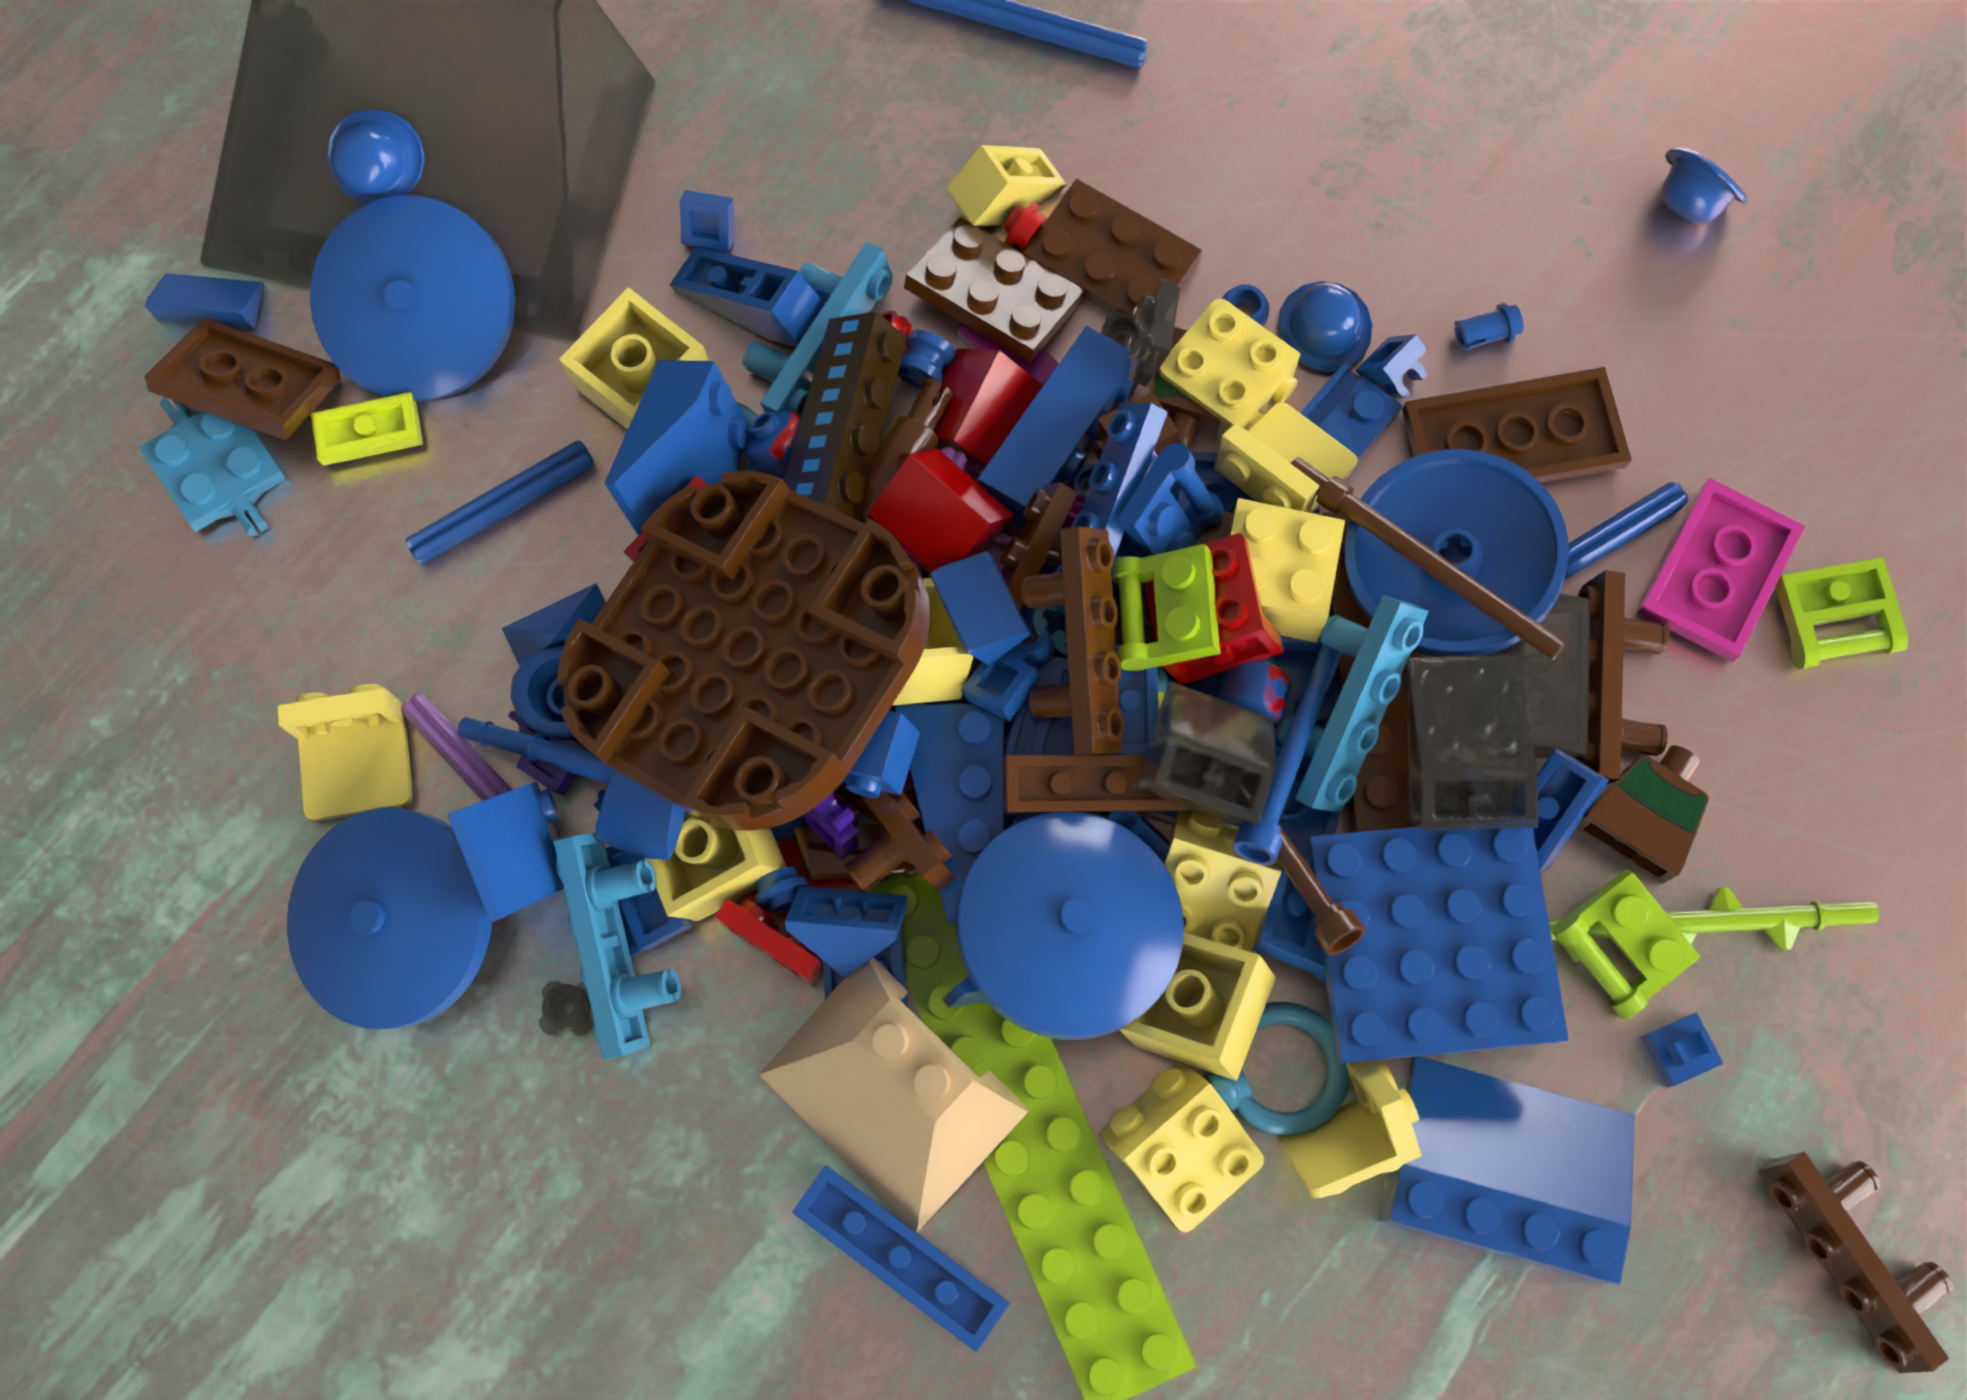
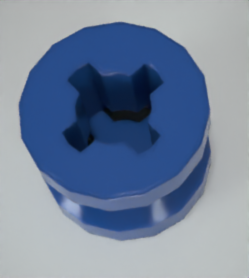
M918 329L911 331L906 341L908 350L906 355L902 357L897 375L906 383L918 389H922L925 379H934L942 383L944 378L941 372L945 366L952 363L956 354L954 347L948 341L932 332Z

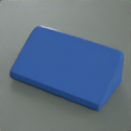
M166 273L147 297L145 307L158 321L197 325L203 318H207L233 328L255 330L265 285L258 281Z
M985 551L942 566L930 573L931 579L965 649L970 655L988 666L1032 634L989 552Z
M1556 747L1507 818L1531 817L1540 870H1548L1609 781L1601 774Z

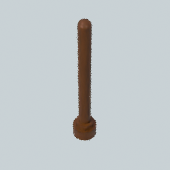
M1214 732L1202 734L1199 739V746L1205 755H1223L1225 785L1248 819L1251 816L1257 815L1262 802L1260 795L1219 736ZM1281 827L1280 835L1283 838V844L1277 861L1316 916L1313 920V924L1316 927L1315 937L1328 955L1344 952L1365 935L1366 928L1352 909H1345L1341 903L1334 904Z

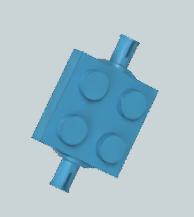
M164 397L160 402V406L165 410L174 425L169 430L138 448L190 526L197 532L220 518L235 515L248 536L259 535L249 521V518H252L260 531L264 532L268 525L253 504L256 503L264 492L283 482L286 478L252 428L204 411L192 414L185 404L172 400L178 408V411H175L168 399Z

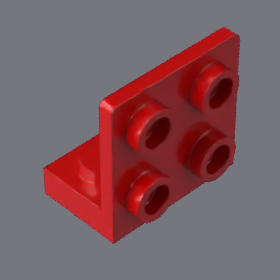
M1241 533L1205 544L1211 551L1213 561L1212 573L1215 584V608L1220 654L1164 665L1163 667L1182 685L1230 670L1244 663L1259 661L1284 653L1280 633L1262 612L1248 543ZM1151 579V581L1144 583L1155 642H1158L1154 579Z
M784 838L779 843L778 847L786 867H795L798 875L806 878L809 887L865 892L850 878L809 880L796 843L789 838ZM757 890L742 897L737 904L727 898L714 917L725 928L813 987L823 972V960L786 930L785 920L789 911L773 914L771 909L760 908L755 902V896L758 894Z

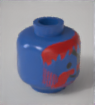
M766 411L750 423L748 430L751 435L744 452L746 458L757 472L770 474L784 481L801 421L799 415L791 411H783L776 414L773 411Z
M1271 657L1244 663L1224 671L1215 702V711L1219 718L1224 721L1225 728L1238 736L1261 738L1266 735V732H1271L1280 727L1285 716L1292 687L1290 678L1286 672L1278 667L1277 662Z

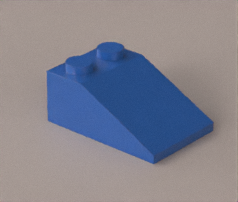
M658 360L604 483L637 535L642 532L640 528L656 509L674 494L684 489L696 476H699L709 486L722 482V473L735 472L751 435L748 430L750 424L741 412L732 395L730 386L725 382L714 361Z
M537 781L447 814L490 923L564 889L563 881L556 870L557 855L554 841L560 840L553 821L560 819V814L550 790L545 789L541 791Z

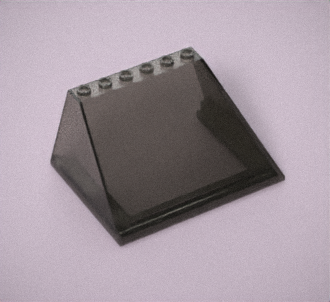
M252 0L200 263L206 267L310 287L316 259L328 236L347 216L366 205L346 194L333 178L327 158L329 137L337 123L354 112L367 109L390 111L410 123L421 138L425 155L421 178L407 195L433 198L463 211L482 225L500 247L507 260L514 284L515 314L512 327L578 340L581 336L654 92L655 80L596 0Z

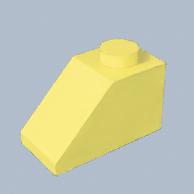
M981 145L947 186V190L957 202V209L961 216L972 223V225L1003 226L1019 204L1026 209L1032 202L1039 205L1060 193L1065 188L1066 183L1040 148Z

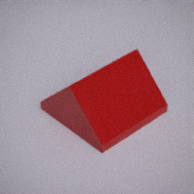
M956 348V354L952 363L947 366L943 374L944 379L938 391L941 394L943 389L948 387L954 396L951 402L948 403L933 431L939 440L935 449L941 451L946 447L952 448L965 454L967 459L986 467L1044 385L1000 350Z
M939 449L909 454L867 513V519L869 518L889 531L904 551L929 573L942 566L980 554L1016 517L1011 510Z

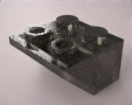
M1168 682L1135 789L1234 824H1259L1276 770L1273 718L1174 682Z

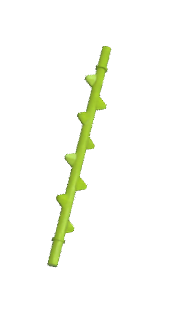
M1729 887L1717 889L1708 910L1665 912L1690 944H1692L1697 933L1764 929L1779 951L1791 950L1800 927H1812L1814 930H1822L1824 926L1875 924L1879 920V910L1875 902L1822 904L1820 901H1812L1810 905L1744 908ZM1563 918L1548 919L1552 941L1557 940L1552 934V930ZM1598 922L1592 925L1588 931L1593 940L1594 938H1610ZM1570 946L1564 947L1573 961H1581Z

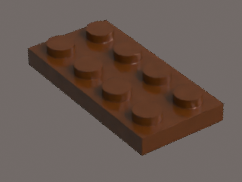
M1605 367L1406 401L1402 408L1414 457L1429 452L1451 449L1485 452L1515 463L1529 472L1540 483L1623 469L1632 461Z

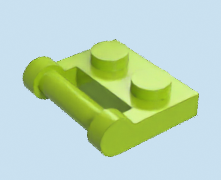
M1205 544L1144 558L1128 556L1114 561L1112 567L1113 581L1119 584L1123 645L1118 648L1117 652L1121 669L1138 671L1220 654L1215 608V584L1212 573L1213 561L1211 551ZM1154 579L1158 642L1145 644L1141 583Z
M1884 557L1788 573L1780 576L1775 588L1791 638V657L1798 669L1818 666L1820 660L1876 650H1882L1884 653L1889 654L1907 649L1908 633ZM1874 615L1876 617L1878 629L1818 640L1813 627Z
M1628 869L1623 870L1563 918L1552 930V934L1563 947L1570 946L1609 994L1612 998L1610 1005L1621 1019H1627L1639 1013L1646 1006L1648 999L1701 958L1637 876ZM1596 922L1600 924L1640 974L1629 984L1588 934L1590 927Z

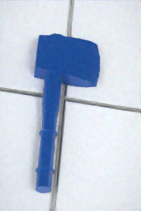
M464 717L460 721L458 735L462 738L479 742L483 747L488 745L526 756L531 761L540 760L568 772L608 783L596 823L595 838L632 855L650 859L670 860L682 828L686 812L683 809L616 772L586 748L542 739L540 735L531 736L494 725L492 721L483 722L469 717Z

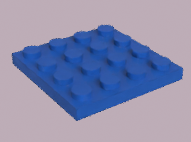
M1531 817L1311 836L1307 840L1310 868L1334 904L1341 903L1345 909H1352L1366 928L1365 935L1344 952L1328 955L1322 947L1338 1064L1535 1046L1569 1041Z

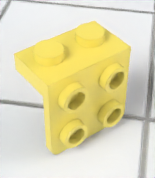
M1216 299L1162 360L1159 374L1168 383L1221 420L1216 441L1220 444L1222 435L1235 423L1249 431L1264 416L1263 414L1273 402L1279 403L1287 400L1298 383V380L1293 376L1301 353L1225 299Z
M1279 402L1249 431L1235 423L1222 435L1214 469L1257 502L1313 513L1320 506L1316 502V494L1320 485L1294 467L1291 462L1296 457H1300L1327 477L1337 476L1344 481L1355 470L1358 459L1353 452L1289 404Z
M361 684L351 687L348 694L329 697L325 693H307L297 696L294 703L277 705L279 727L298 739L303 812L310 820L318 822L354 816L372 809L402 808L411 803L413 792L406 718L402 714L401 709L403 703L386 688H382V686L377 684Z
M1178 810L1172 827L1169 850L1164 865L1175 884L1180 898L1184 932L1251 952L1258 927L1267 912L1282 872L1281 865L1277 860L1272 865H1259L1240 857L1232 847L1240 827L1224 823L1216 815L1206 811L1190 812Z
M1374 1061L1345 1064L1357 1100L1340 1107L1330 1120L1312 1131L1297 1135H1279L1278 1138L1283 1151L1312 1197L1322 1198L1328 1195L1340 1194L1356 1183L1380 1173L1395 1171L1404 1163L1422 1156L1411 1125L1419 1120L1416 1108L1405 1088L1397 1090L1395 1080L1384 1061L1378 1064Z
M1182 1062L1160 1073L1145 1093L1131 1105L1118 1110L1111 1118L1110 1123L1098 1133L1109 1149L1133 1171L1172 1223L1182 1232H1189L1194 1229L1264 1164L1262 1152L1213 1086Z

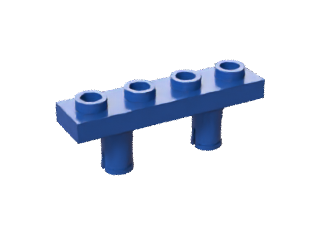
M1120 403L1117 413L1109 423L1108 439L1100 461L1091 472L1089 478L1090 488L1082 510L1072 524V527L1108 530L1109 542L1114 552V561L1122 558L1116 555L1125 531L1117 518L1158 458V456L1153 454L1168 412L1152 403ZM1176 481L1170 488L1173 496H1176L1181 491ZM1062 564L1057 568L1055 573L1062 572ZM1111 569L1112 588L1119 591V584L1113 581ZM1141 583L1142 594L1145 590L1144 583ZM1065 605L1052 606L1065 612Z

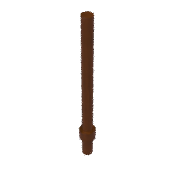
M1296 457L1291 462L1294 467L1320 485L1316 494V502L1334 515L1339 512L1344 514L1553 661L1566 645L1565 641L1353 495L1354 488L1337 476L1327 477L1300 457Z

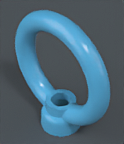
M1292 1002L1266 1003L1256 1031L1272 1024H1290L1308 1032L1322 1047L1328 1063V1078L1320 1097L1313 1104L1302 1110L1278 1112L1266 1108L1252 1097L1249 1083L1242 1069L1237 1081L1212 1072L1204 1074L1203 1078L1213 1086L1231 1112L1236 1111L1251 1125L1266 1132L1279 1135L1306 1133L1325 1124L1339 1110L1347 1095L1350 1077L1346 1065L1338 1064L1333 1026L1327 1019L1316 1011Z

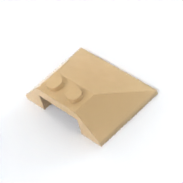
M873 957L841 981L759 1075L911 1229L919 1232L1030 1110L992 1072L987 1071L978 1077L901 1002L909 991Z

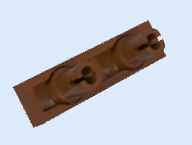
M1060 482L1046 484L1043 490L1037 488L1024 509L1023 516L1028 520L1019 538L1013 536L1000 558L999 563L1004 566L1001 574L1019 610H1021L1024 604L1022 597L1024 578L1038 575L1043 563L1047 559L1059 566L1062 564L1060 529H1063L1062 525L1079 492ZM1032 636L1031 640L1026 645L1034 643L1037 640V638ZM973 657L967 681L982 662Z
M1087 527L1060 529L1062 572L1025 577L1022 583V597L1025 605L1029 608L1065 605L1069 683L1033 687L1029 693V708L1035 718L1072 716L1074 755L1122 753V737L1125 731V722L1119 704L1118 682L1121 676V663L1116 654L1115 624L1118 611L1112 595L1111 569L1114 563V552L1109 542L1108 530Z
M1604 570L1582 585L1576 599V613L1581 617L1580 638L1574 651V662L1579 667V687L1574 695L1572 705L1573 715L1578 719L1577 740L1572 747L1571 757L1609 780L1608 785L1620 779L1621 751L1658 756V754L1661 755L1666 749L1668 732L1664 724L1622 718L1623 649L1656 655L1660 654V652L1663 653L1669 643L1670 630L1667 623L1625 617V573Z
M881 791L879 798L861 796L884 826L881 829L883 833L881 837L844 865L855 882L866 893L904 861L908 864L912 863L921 876L938 892L956 879L944 863L952 856L931 829L924 835L920 832L913 822L920 816V813L903 792L901 795H892L891 793Z
M1805 1151L1776 1158L1761 1168L1759 1171L1769 1184V1192L1773 1200L1779 1207L1790 1214L1803 1233L1804 1243L1809 1252L1826 1266L1839 1285V1293L1845 1304L1862 1318L1875 1337V1345L1881 1356L1894 1366L1899 1373L1933 1372L1950 1358L1919 1316V1314L1940 1298L1952 1291V1281L1947 1273L1936 1263L1924 1262L1896 1283L1847 1213L1880 1189L1881 1183L1874 1170L1865 1162L1856 1161L1825 1181Z

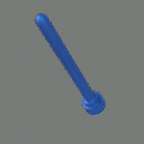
M1322 644L1258 813L1251 816L1248 822L1240 825L1232 846L1233 850L1240 857L1255 864H1274L1283 844V838L1280 835L1281 827L1278 822L1342 655L1341 652L1325 644Z

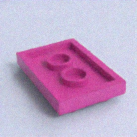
M1709 478L1702 485L1636 613L1654 622L1667 623L1669 630L1734 662L1741 656L1805 526Z

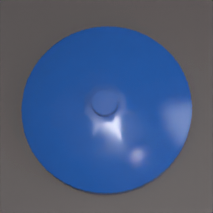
M403 195L379 199L364 205L347 216L331 232L318 254L312 272L310 307L314 327L324 350L332 362L348 378L359 386L384 397L411 392L414 401L425 402L444 399L460 393L479 381L497 362L507 344L513 326L515 292L507 260L494 238L482 225L463 211L433 198Z
M1451 449L1429 452L1394 466L1380 476L1361 497L1360 500L1540 624L1554 606L1562 589L1568 566L1569 545L1566 525L1556 502L1547 489L1529 472L1515 463L1496 455L1475 450ZM1350 519L1345 539L1346 575L1351 593L1358 607L1370 623L1382 595L1412 603L1429 611L1423 624L1421 641L1413 650L1420 654L1449 659L1472 658L1497 652L1521 640V638Z
M380 808L361 812L345 819L329 830L315 844L302 863L292 887L287 913L289 950L294 967L306 990L332 1016L348 1024L367 1029H395L418 1025L434 1018L453 1005L463 995L478 973L488 948L492 922L490 923L452 826L435 816L400 808Z
M1053 812L1041 814L1016 823L1003 831L987 845L974 862L964 881L957 905L956 936L959 953L964 968L979 994L996 1012L1011 1023L1026 1031L1053 1039L1083 1040L1100 1037L1121 1029L1140 1017L1158 1000L1169 985L1176 971L1183 945L1184 922L1180 898L1175 884L1160 858L1142 839L1125 827L1100 816L1087 813Z

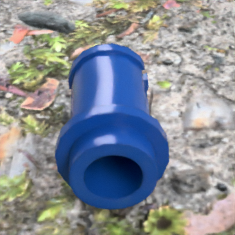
M1504 302L1499 303L1496 306V310L1466 319H1458L1454 322L1456 326L1454 328L1456 341L1463 352L1502 339L1507 343L1513 342L1516 335L1522 334L1524 331L1523 318L1518 306L1515 304L1508 306Z

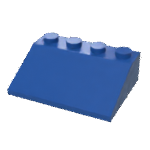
M1412 1057L1406 1091L1414 1103L1419 1118L1418 1121L1411 1125L1422 1156L1404 1163L1395 1171L1387 1173L1377 1221L1596 1283L1621 1285L1631 1230L1635 1115L1431 1059Z

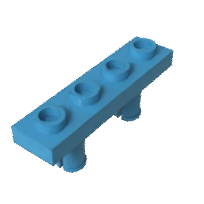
M866 242L844 276H839L811 262H806L800 268V274L819 298L826 303L791 356L758 341L752 342L747 348L743 357L745 369L773 382L760 402L764 412L773 411L776 414L783 411H791L799 415L800 418L802 417L829 319L870 313L877 300H882L890 289L893 274L885 253L880 247Z
M1382 595L1369 628H1365L1338 615H1333L1327 620L1321 632V642L1355 660L1326 728L1314 726L1304 756L1312 760L1295 797L1296 800L1313 809L1342 812L1345 803L1350 800L1357 786L1356 777L1366 754L1377 742L1379 735L1378 727L1387 706L1400 689V676L1411 651L1421 641L1423 624L1429 611L1412 603ZM1295 715L1287 717L1280 727L1278 740L1282 744L1286 740Z
M595 833L554 841L557 855L556 870L563 881L569 908L568 922L572 933L575 935L581 961V980L588 992L594 1018L593 1033L600 1045L602 1058L606 1060L620 1057L651 1046L642 1009L679 1000L681 996V983L677 973L672 969L640 976L634 975L618 900L653 891L656 887L654 868L647 860L610 868L605 843L595 838Z

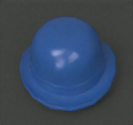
M367 109L354 112L337 123L329 137L327 158L332 176L346 194L360 203L368 204L383 198L407 195L421 178L425 161L421 138L408 121L390 111Z
M1675 147L1669 149L1665 154L1667 162L1672 166L1662 186V199L1666 206L1681 218L1691 223L1704 224L1718 217L1734 199L1743 204L1747 202V196L1734 180L1714 162L1700 153L1687 148Z
M1318 281L1304 284L1287 296L1279 311L1278 326L1283 341L1301 353L1299 358L1301 363L1313 370L1334 373L1344 362L1351 368L1363 359L1371 344L1373 324L1367 305L1355 291L1339 283Z
M561 645L539 650L521 663L512 677L510 698L517 716L530 729L547 737L571 738L574 735L569 730L561 712V708L565 707L564 687L557 681L559 662L564 648Z

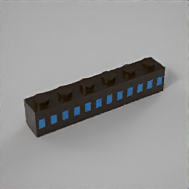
M878 312L829 319L784 477V482L790 490L857 521L861 513L872 464L879 447L907 337Z

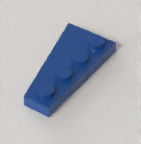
M975 704L895 705L896 712L902 713L920 732L910 764V770L925 832L927 833L931 829L952 855L944 863L956 879L942 889L940 893L947 921L950 925H956V912L960 892L971 867L987 845L1005 831V812H1003L1002 756H1005V719Z

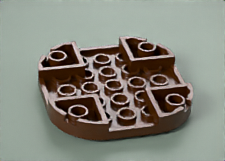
M737 471L722 473V482L709 485L700 490H697L693 484L687 486L666 500L647 519L640 529L646 534L649 541L592 624L578 618L572 628L561 654L557 681L564 687L565 707L561 708V712L569 730L586 749L607 766L706 823L724 829L753 831L779 826L795 820L818 806L842 783L920 661L929 632L930 605L928 593L919 571L899 542L881 525L869 518L864 524L789 489L783 479L761 472Z

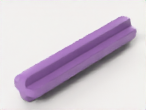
M415 694L403 704L401 708L402 714L482 801L512 790L465 738L458 735V730L424 694Z

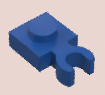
M1043 631L1034 643L1026 645L1031 640L1032 633L990 666L981 662L961 689L967 700L1001 718L1011 721L1029 696L1030 690L1041 679L1033 666L1044 662L1051 656L1055 644L1050 635Z

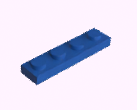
M825 1165L792 1211L794 1215L975 1352L978 1351L1010 1304L1009 1301L827 1165Z

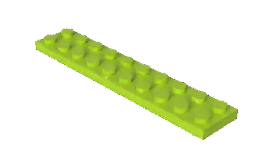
M921 874L908 879L897 875L874 885L868 892L908 896V906L903 919L907 985L923 1023L978 1077L987 1071L992 1072L1030 1110L987 1156L983 1163L1084 1400H1127L1196 1368L1197 1366L1052 1039L1018 1027L996 1012L987 1002L948 1008L942 998L957 984L967 978L968 974L959 953L956 925H950L947 921L941 893L927 882Z

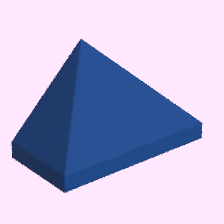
M597 583L502 628L519 667L525 659L539 650L560 645L564 646L578 618L592 624L606 603Z
M799 886L785 920L786 930L842 977L846 978L897 940L908 906V896Z

